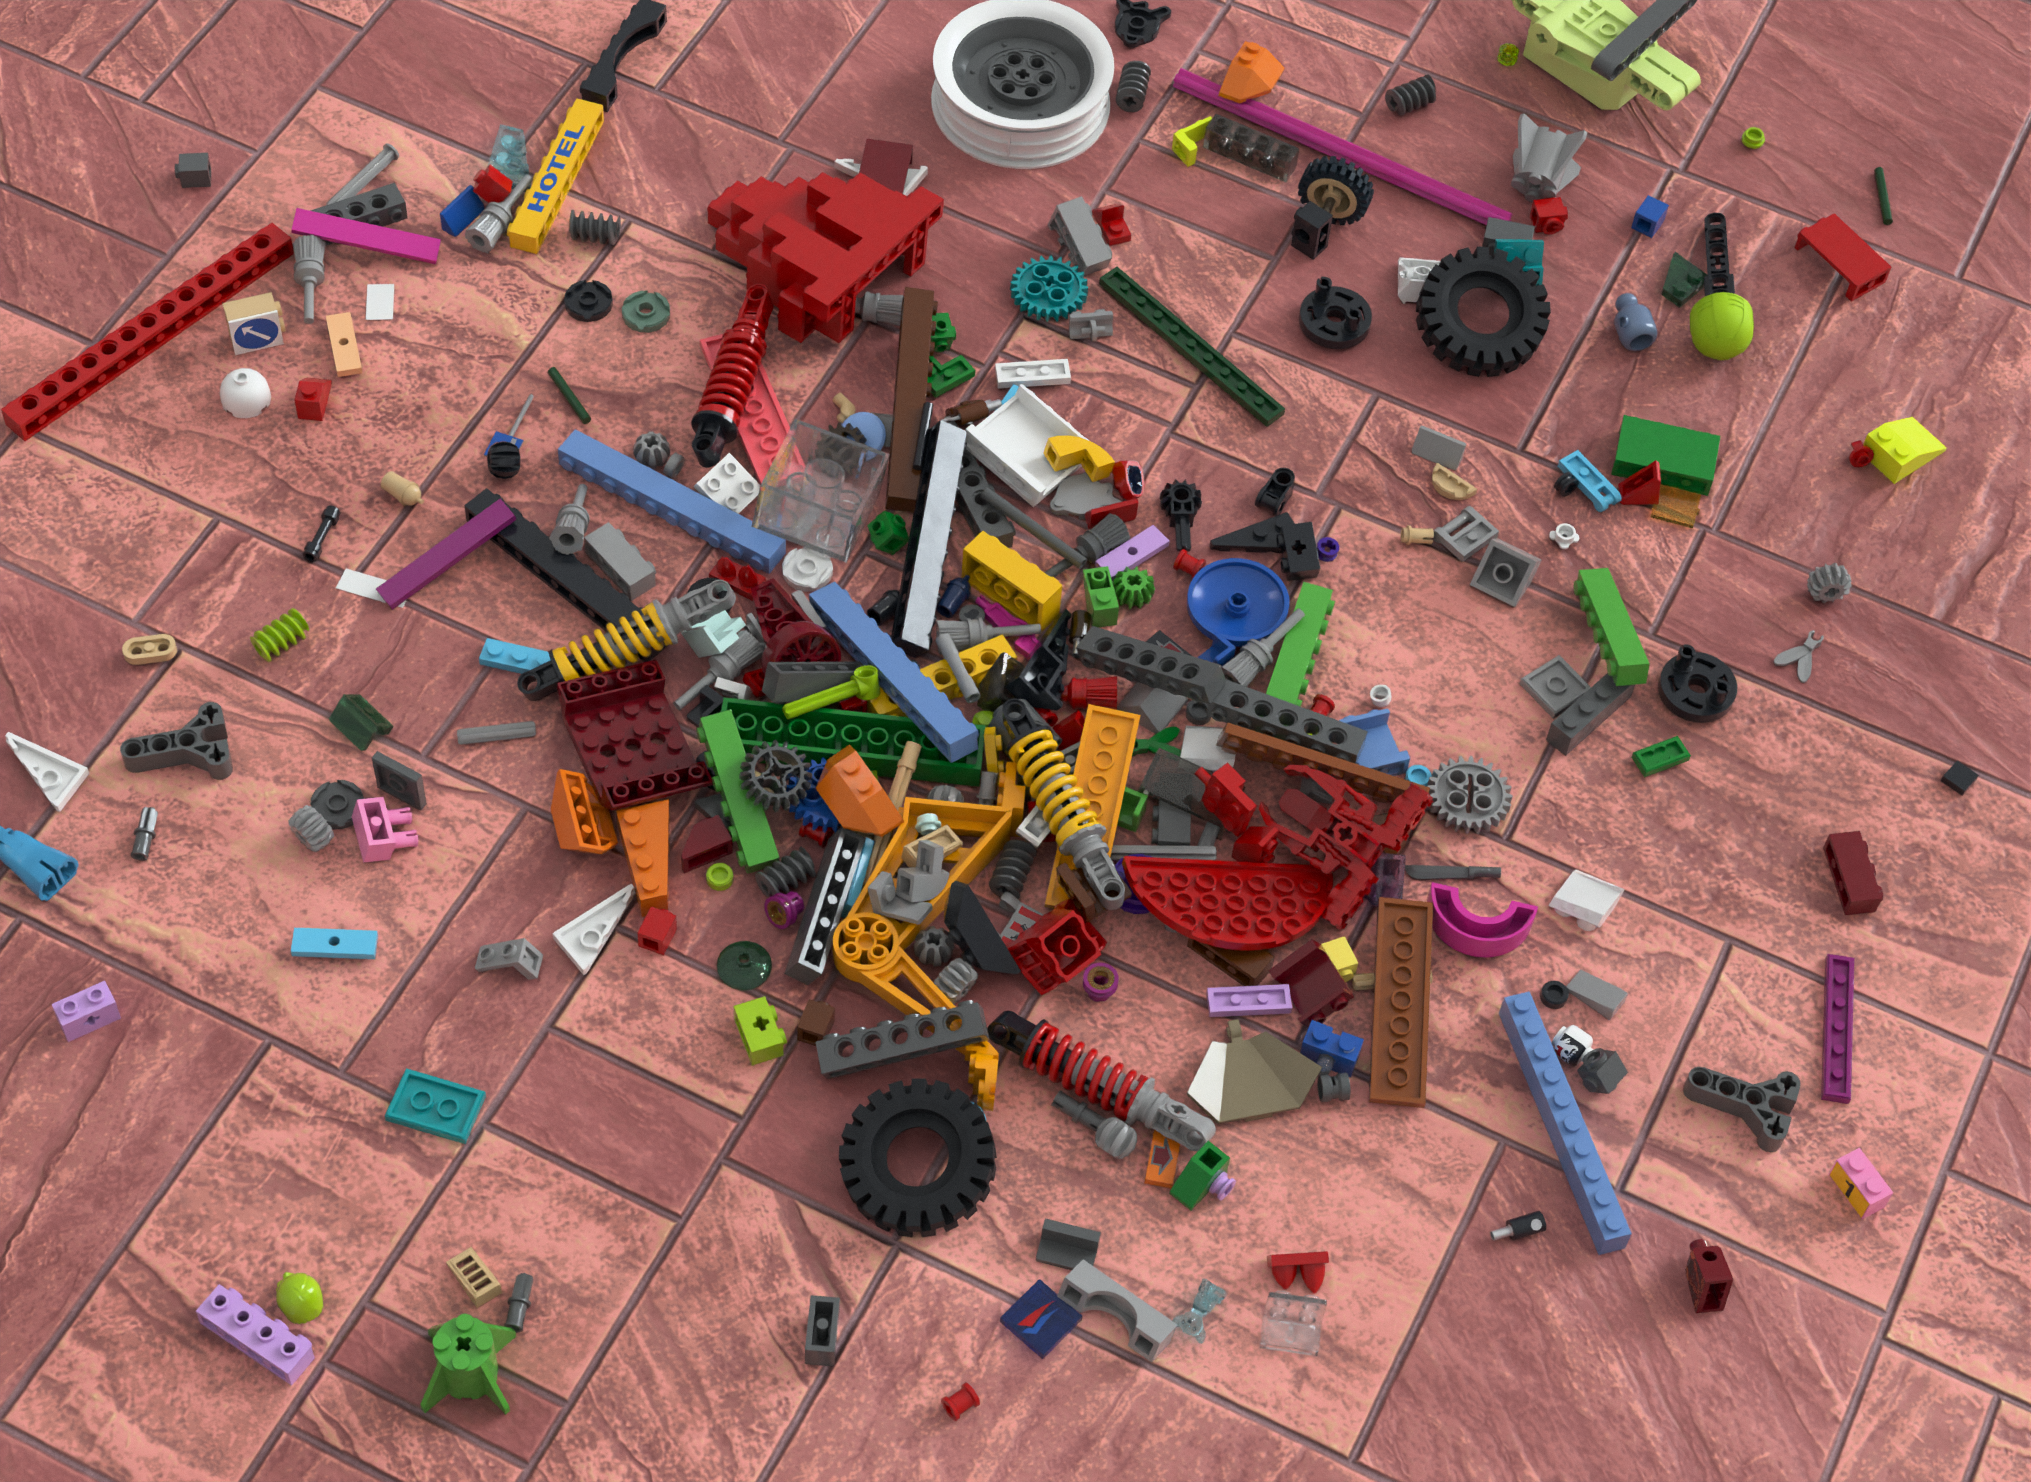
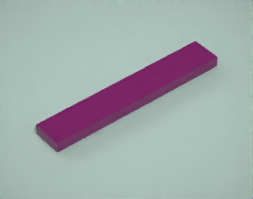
M501 499L497 500L377 587L378 594L393 610L517 520L515 515Z
M1827 954L1825 958L1821 1100L1849 1104L1851 1101L1855 958Z

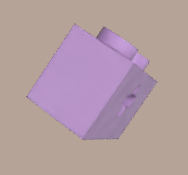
M105 981L52 1004L58 1023L68 1042L121 1019L117 1004Z

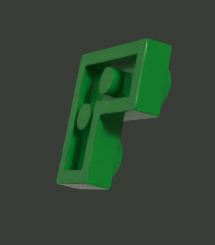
M962 355L943 365L934 357L929 356V362H933L932 376L927 379V383L932 384L931 393L935 398L975 377L976 370Z

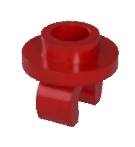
M1861 440L1851 443L1853 448L1849 456L1851 465L1854 467L1868 465L1874 457L1872 449L1864 446Z

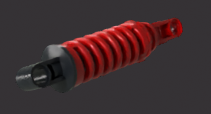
M755 284L747 290L744 302L738 313V318L733 323L732 329H727L723 333L720 349L714 361L713 369L710 372L706 389L703 392L698 410L691 421L692 429L696 433L692 441V448L699 464L705 468L715 466L720 461L724 445L736 439L738 434L737 427H739L740 418L743 416L744 407L748 401L747 398L750 396L751 387L755 381L754 378L757 376L758 367L766 354L765 330L768 327L769 318L774 306L767 287L763 284Z

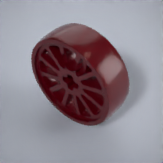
M808 621L794 622L778 630L768 641L762 656V671L765 676L768 662H841V651L834 637L823 627ZM803 638V642H802V646H801V645H799L798 640ZM783 655H786V658L781 660V657Z

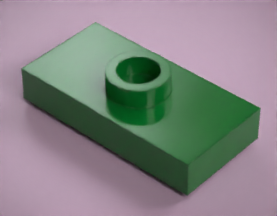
M1675 736L1633 752L1631 758L1645 778L1687 762L1691 755L1680 738Z

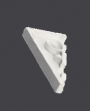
M8 732L5 735L6 743L55 810L60 812L89 775L88 768Z

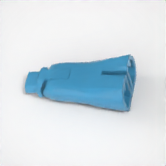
M0 826V860L40 900H50L76 875L79 864L74 857L47 846L24 832L13 831L11 828L5 829Z

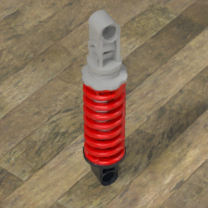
M1004 1011L987 1028L992 1042L1020 1056L1018 1062L1020 1067L1031 1071L1036 1067V1072L1039 1076L1049 1075L1050 1081L1056 1084L1062 1081V1086L1065 1090L1070 1091L1075 1088V1093L1080 1098L1088 1095V1101L1092 1105H1097L1101 1102L1103 1111L1110 1112L1114 1109L1116 1118L1129 1126L1138 1120L1145 1123L1146 1128L1160 1132L1163 1136L1182 1144L1191 1151H1199L1215 1135L1216 1127L1211 1119L1191 1110L1185 1104L1169 1098V1095L1165 1092L1160 1094V1092L1154 1090V1078L1141 1074L1139 1079L1135 1080L1137 1077L1136 1070L1131 1069L1127 1075L1122 1073L1124 1070L1123 1063L1118 1062L1114 1068L1109 1066L1111 1057L1105 1055L1101 1061L1098 1060V1050L1092 1048L1088 1054H1083L1085 1049L1083 1041H1079L1073 1050L1069 1049L1073 1040L1070 1034H1066L1060 1043L1056 1042L1059 1028L1049 1024L1045 1019L1035 1025L1013 1011Z

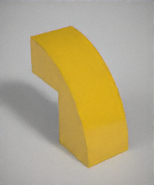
M1075 436L1050 437L1043 452L1055 472L1081 464L1092 482L1110 477L1115 463L1113 458L1103 448L1091 441Z

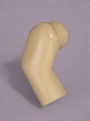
M838 393L833 398V402L841 411L837 415L839 422L843 423L849 416L855 414V406L842 393Z

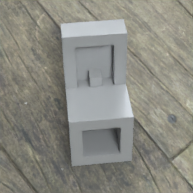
M929 840L919 841L916 867L898 869L897 896L910 902L931 900L942 892L950 874L941 869L944 858L943 846Z

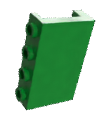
M1624 415L1619 429L1618 445L1611 475L1628 478L1652 462L1658 461L1661 477L1660 486L1708 496L1714 479L1721 436Z

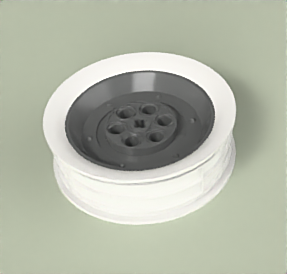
M989 0L974 5L958 14L940 33L933 53V69L936 78L931 94L932 111L942 133L964 153L980 161L1005 168H1044L1061 164L1077 157L1089 149L1103 133L1110 113V96L1108 91L1114 75V57L1104 34L1092 21L1081 13L1050 0Z

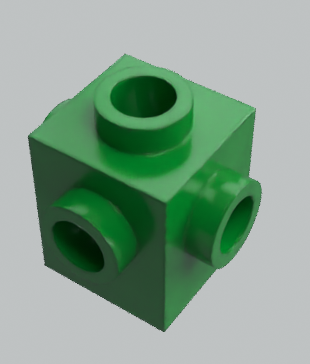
M936 313V316L932 315V321H936L935 335L931 336L930 341L935 342L934 351L941 353L950 350L952 342L956 340L955 326L951 325L949 313Z
M884 510L867 525L871 534V541L876 549L894 555L909 541V535L905 528L906 523L897 514Z

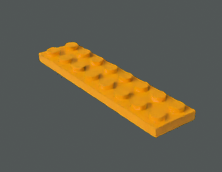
M1088 704L1073 773L1077 778V783L1074 787H1081L1084 794L1081 799H1088L1090 802V807L1087 811H1094L1097 815L1096 822L1105 826L1107 831L1102 841L1109 847L1107 854L1110 857L1141 715ZM1057 846L1044 906L1052 909L1055 908L1056 904L1069 898L1058 883L1056 867L1066 863L1070 870L1078 869L1073 863V856L1061 854L1059 846Z

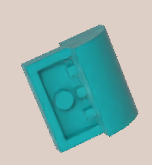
M1495 239L1494 254L1496 249L1508 252L1506 260L1512 262L1517 256L1526 262L1522 270L1527 272L1533 269L1539 276L1536 286L1542 285L1544 271L1542 266L1543 240Z

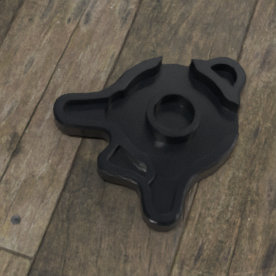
M1116 0V7L1119 13L1116 16L1114 28L1117 36L1123 41L1125 46L1135 48L1139 45L1147 44L1157 37L1161 23L1171 17V9L1167 6H1162L1152 10L1148 8L1149 4L1146 1Z

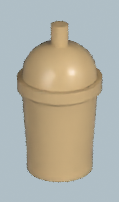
M393 471L388 472L383 477L381 488L399 500L402 505L423 504L424 500L421 499V490L418 484L401 477Z

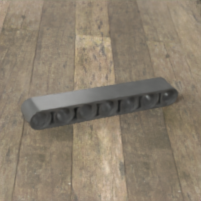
M1656 0L1596 56L1591 65V70L1607 80L1613 81L1690 10L1697 0Z

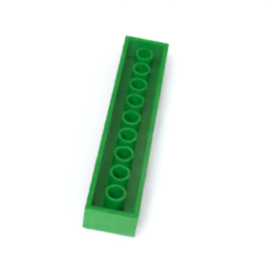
M723 698L721 712L732 711L746 754L752 753L754 746L761 748L762 743L765 741L770 747L774 740H777L779 747H782L783 743L787 741V749L792 750L793 747L797 746L796 755L805 754L806 757L802 763H810L811 765V760L821 764V759L825 758L827 762V759L848 745H851L870 771L877 770V776L895 778L898 769L897 764L902 757L906 742L911 741L922 746L916 762L917 767L912 774L911 780L980 787L985 746V725L974 724L979 732V737H977L978 749L951 763L909 717L819 708L787 719L782 709L785 704ZM777 759L781 764L788 765L786 762Z

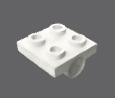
M730 453L693 486L701 495L738 514L762 492V486Z

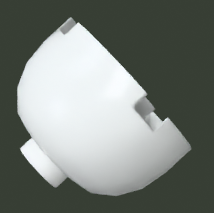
M240 368L227 374L222 381L220 399L223 409L226 412L227 410L231 412L234 417L251 418L261 414V410L266 405L268 408L271 401V392L266 379L259 372L250 368Z

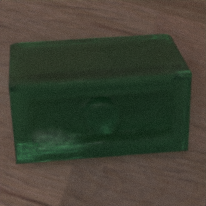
M343 694L329 718V721L361 751L367 750L375 735H389L394 727L360 694Z

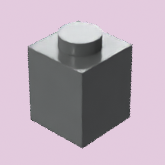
M208 153L179 154V164H175V176L180 178L182 188L211 187V164Z

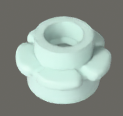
M927 813L917 817L915 829L925 836L939 829L942 824L938 821L936 814Z

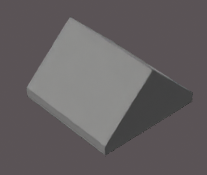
M1137 682L1117 706V710L1141 715L1139 724L1157 734L1169 725L1187 703L1188 698L1181 695H1173L1168 691L1151 688L1146 684Z

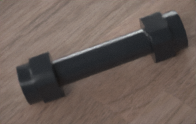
M329 505L324 509L321 515L322 523L312 542H307L302 555L306 560L315 562L322 553L321 545L331 526H335L339 520L341 512L337 507Z

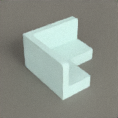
M726 610L702 623L691 626L692 630L688 632L684 630L681 634L698 658L721 654L739 639L736 633L746 624L741 617L731 618Z

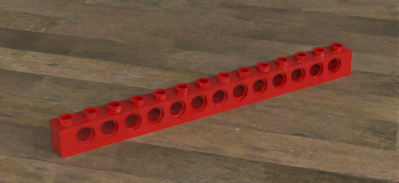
M270 223L260 229L256 234L241 242L227 254L222 255L208 267L203 268L201 272L183 282L182 285L172 292L164 295L159 301L125 322L124 325L114 332L109 333L98 343L87 348L85 352L68 361L56 372L48 375L40 383L9 402L1 409L6 426L23 441H27L222 305V303H225L294 254L291 237L274 223Z

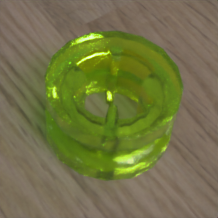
M1510 43L1501 45L1497 56L1499 63L1505 66L1514 65L1518 59L1519 49Z

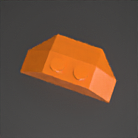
M1245 41L1229 66L1218 96L1240 104L1246 102V99L1266 95L1272 91L1285 68L1266 48L1259 46L1257 43Z
M848 745L827 759L816 785V790L844 829L883 837L904 823L903 818L880 783L851 745Z
M559 769L555 781L551 814L560 848L582 853L603 854L616 847L618 841L609 809L600 805L593 787L587 783L588 779L583 773Z

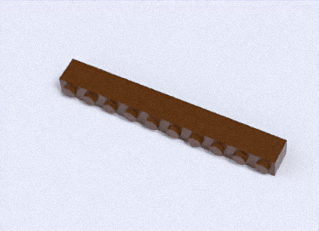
M905 287L902 298L885 509L914 513L921 470L913 469V462L923 404L926 402V398H930L932 385L927 383V379L932 376L933 362H929V356L933 357L935 342L930 340L931 336L935 335L936 321H932V315L936 316L938 301H934V291Z

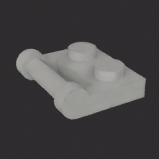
M1467 506L1461 511L1460 515L1446 525L1434 529L1433 540L1444 545L1463 562L1489 544L1491 539L1497 538L1499 531L1474 508ZM1472 522L1452 537L1449 535L1464 523Z

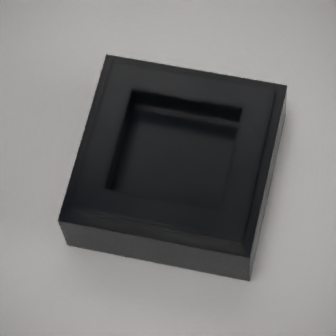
M1957 760L1943 775L1941 782L1963 796L1979 775Z

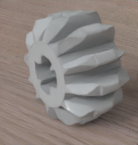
M1825 563L1823 567H1816L1815 571L1809 573L1807 587L1815 601L1821 600L1822 603L1831 601L1833 603L1834 600L1843 599V595L1850 593L1849 588L1852 581L1844 565L1838 566L1837 563L1827 565Z
M306 805L298 809L288 820L291 831L311 851L317 852L323 849L334 837L332 827L327 823V820L311 806Z
M957 958L951 961L947 967L945 966L944 970L934 980V984L955 1004L971 990L972 986L976 983L978 973L967 961Z

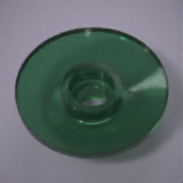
M739 941L728 945L722 950L717 960V972L720 979L729 987L737 990H751L759 987L768 979L772 970V961L767 950L751 941ZM742 959H747V960H749V961L746 962V963L740 962V960H742Z

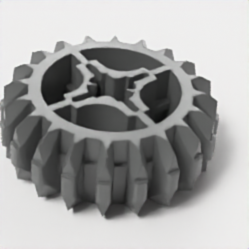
M777 740L772 742L771 747L766 741L762 743L761 748L754 746L752 753L746 754V762H742L740 766L743 772H740L739 779L744 781L741 784V789L749 790L746 794L747 799L756 798L753 803L754 806L759 805L760 802L764 803V811H767L770 805L773 806L775 813L779 811L780 805L785 811L790 809V804L795 807L798 806L800 803L799 799H805L807 796L806 790H809L811 787V783L808 781L812 779V773L807 772L811 767L810 763H802L806 756L805 754L796 755L797 746L793 747L792 750L787 749V741L783 743L782 747L778 746ZM777 759L786 762L788 765L781 764ZM765 760L766 771L756 777L755 767ZM791 776H796V786L791 791L786 792V781L790 780ZM764 788H770L774 793L768 792Z

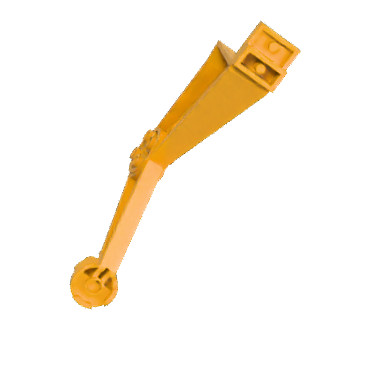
M1007 762L1006 772H1000L997 806L905 797L904 807H899L898 809L904 823L897 827L895 835L847 917L835 929L833 935V961L837 970L847 979L861 983L905 1015L920 1014L922 1016L931 1014V1012L890 983L901 974L912 983L934 1008L947 1007V1009L956 1007L904 950L915 940L917 934L921 930H925L944 910L951 884L954 881L969 884L1002 851L1004 844L1010 841V836L1020 837L1016 834V830L1021 825L1023 819L1026 786L1015 785L1016 763ZM927 813L936 814L938 821L942 824L941 827L948 825L956 835L981 837L971 848L960 847L943 859V863H953L956 865L949 871V878L942 892L935 898L924 901L931 903L933 909L921 924L906 921L899 923L894 918L873 912L868 886L884 871L891 873L896 889L897 878L894 877L904 862L901 857L903 847L918 839V832L915 829L918 816ZM956 1019L952 1021L950 1030H958L962 1025V1020ZM928 1026L926 1029L934 1034L935 1026ZM988 1041L955 1048L965 1055V1061H970L968 1083L973 1084V1094L978 1095L977 1105L983 1111L993 1112L999 1053Z

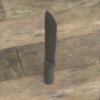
M1404 865L1407 874L1415 879L1501 878V867Z

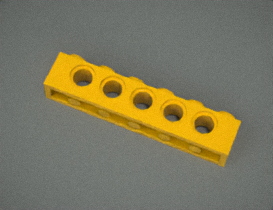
M1003 634L959 652V657L977 688H984L991 682L1000 678H1007L1016 672L1017 655ZM945 659L920 669V672L925 677H929L933 681L934 686L940 693L944 692L948 700L963 697L957 684V679ZM881 687V693L877 698L867 700L868 713L908 717L897 704H893L895 702Z

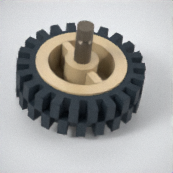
M1323 156L1321 160L1316 158L1313 163L1310 162L1298 184V196H1302L1300 199L1301 203L1304 204L1311 201L1333 215L1332 224L1334 225L1337 220H1339L1340 225H1345L1346 221L1349 225L1353 224L1354 221L1358 222L1361 217H1364L1373 198V184L1368 182L1370 177L1367 174L1362 175L1364 170L1361 167L1355 170V163L1350 162L1348 166L1345 164L1346 159L1344 158L1337 162L1336 156H1331L1330 160H1328L1327 156Z

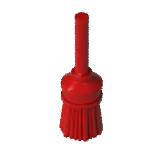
M1117 676L1088 680L1087 677L1083 679L1072 677L1069 684L1064 685V692L1061 694L1060 699H1062V702H1068L1072 710H1087L1088 704L1117 710Z

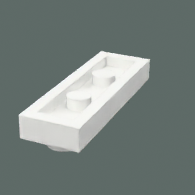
M1068 359L995 363L998 389L1011 388L1013 384L1017 386L1023 384L1025 387L1071 383Z

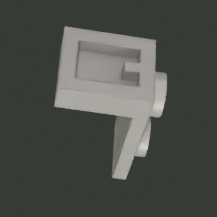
M882 871L868 886L873 912L876 914L914 924H921L933 909L931 903L924 901L910 902L897 896L891 873Z
M525 938L483 945L480 947L475 969L478 972L513 966L528 980L537 979L543 954Z

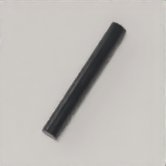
M930 402L923 404L913 462V469L915 470L923 469L933 411V404Z

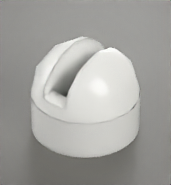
M1376 685L1370 691L1371 701L1375 706L1385 707L1389 705L1392 696L1388 686Z

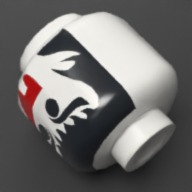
M1575 1025L1567 1028L1563 1026L1552 1041L1557 1057L1571 1066H1576L1581 1061L1583 1062L1584 1056L1594 1050L1591 1048L1593 1044L1592 1037Z

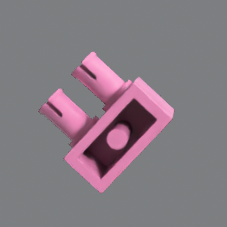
M384 797L358 799L356 801L352 821L364 863L390 860L395 848L418 846V835H415L417 834L416 830L393 833L391 825L411 824L412 813L409 807L387 810Z

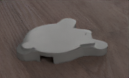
M1085 471L1083 474L1070 476L1060 483L1055 497L1050 502V510L1055 515L1068 516L1070 513L1079 516V520H1085V513L1087 511L1122 501L1112 496L1113 485L1111 483L1102 484L1099 480L1092 482Z

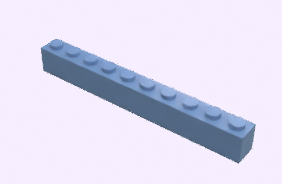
M576 429L558 448L559 465L565 470L573 471L582 476L586 481L596 483L607 492L619 495L628 503L642 507L649 514L663 518L670 525L686 530L690 535L707 541L711 546L728 552L732 557L751 564L757 570L770 574L786 554V538Z
M833 582L809 594L810 604L826 625L828 632L856 662L877 668L880 687L951 763L978 749L977 737H979V732L973 723H969L964 718L961 710L958 707L955 708L949 702L944 692L940 693L934 686L933 681L920 672L918 665L906 657L903 649L897 647L892 642L888 633L881 631L876 621L864 613L862 606L859 603L856 604L851 599L846 589H842L836 582Z
M1529 991L1504 997L1499 1016L1598 1255L1625 1249L1632 1233Z

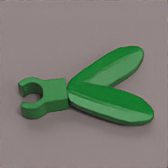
M1168 727L1155 734L1149 740L1135 739L1134 746L1136 749H1133L1132 756L1147 753L1149 750L1151 753L1162 758L1179 762L1181 750L1168 745V743L1177 738L1180 729L1178 727Z

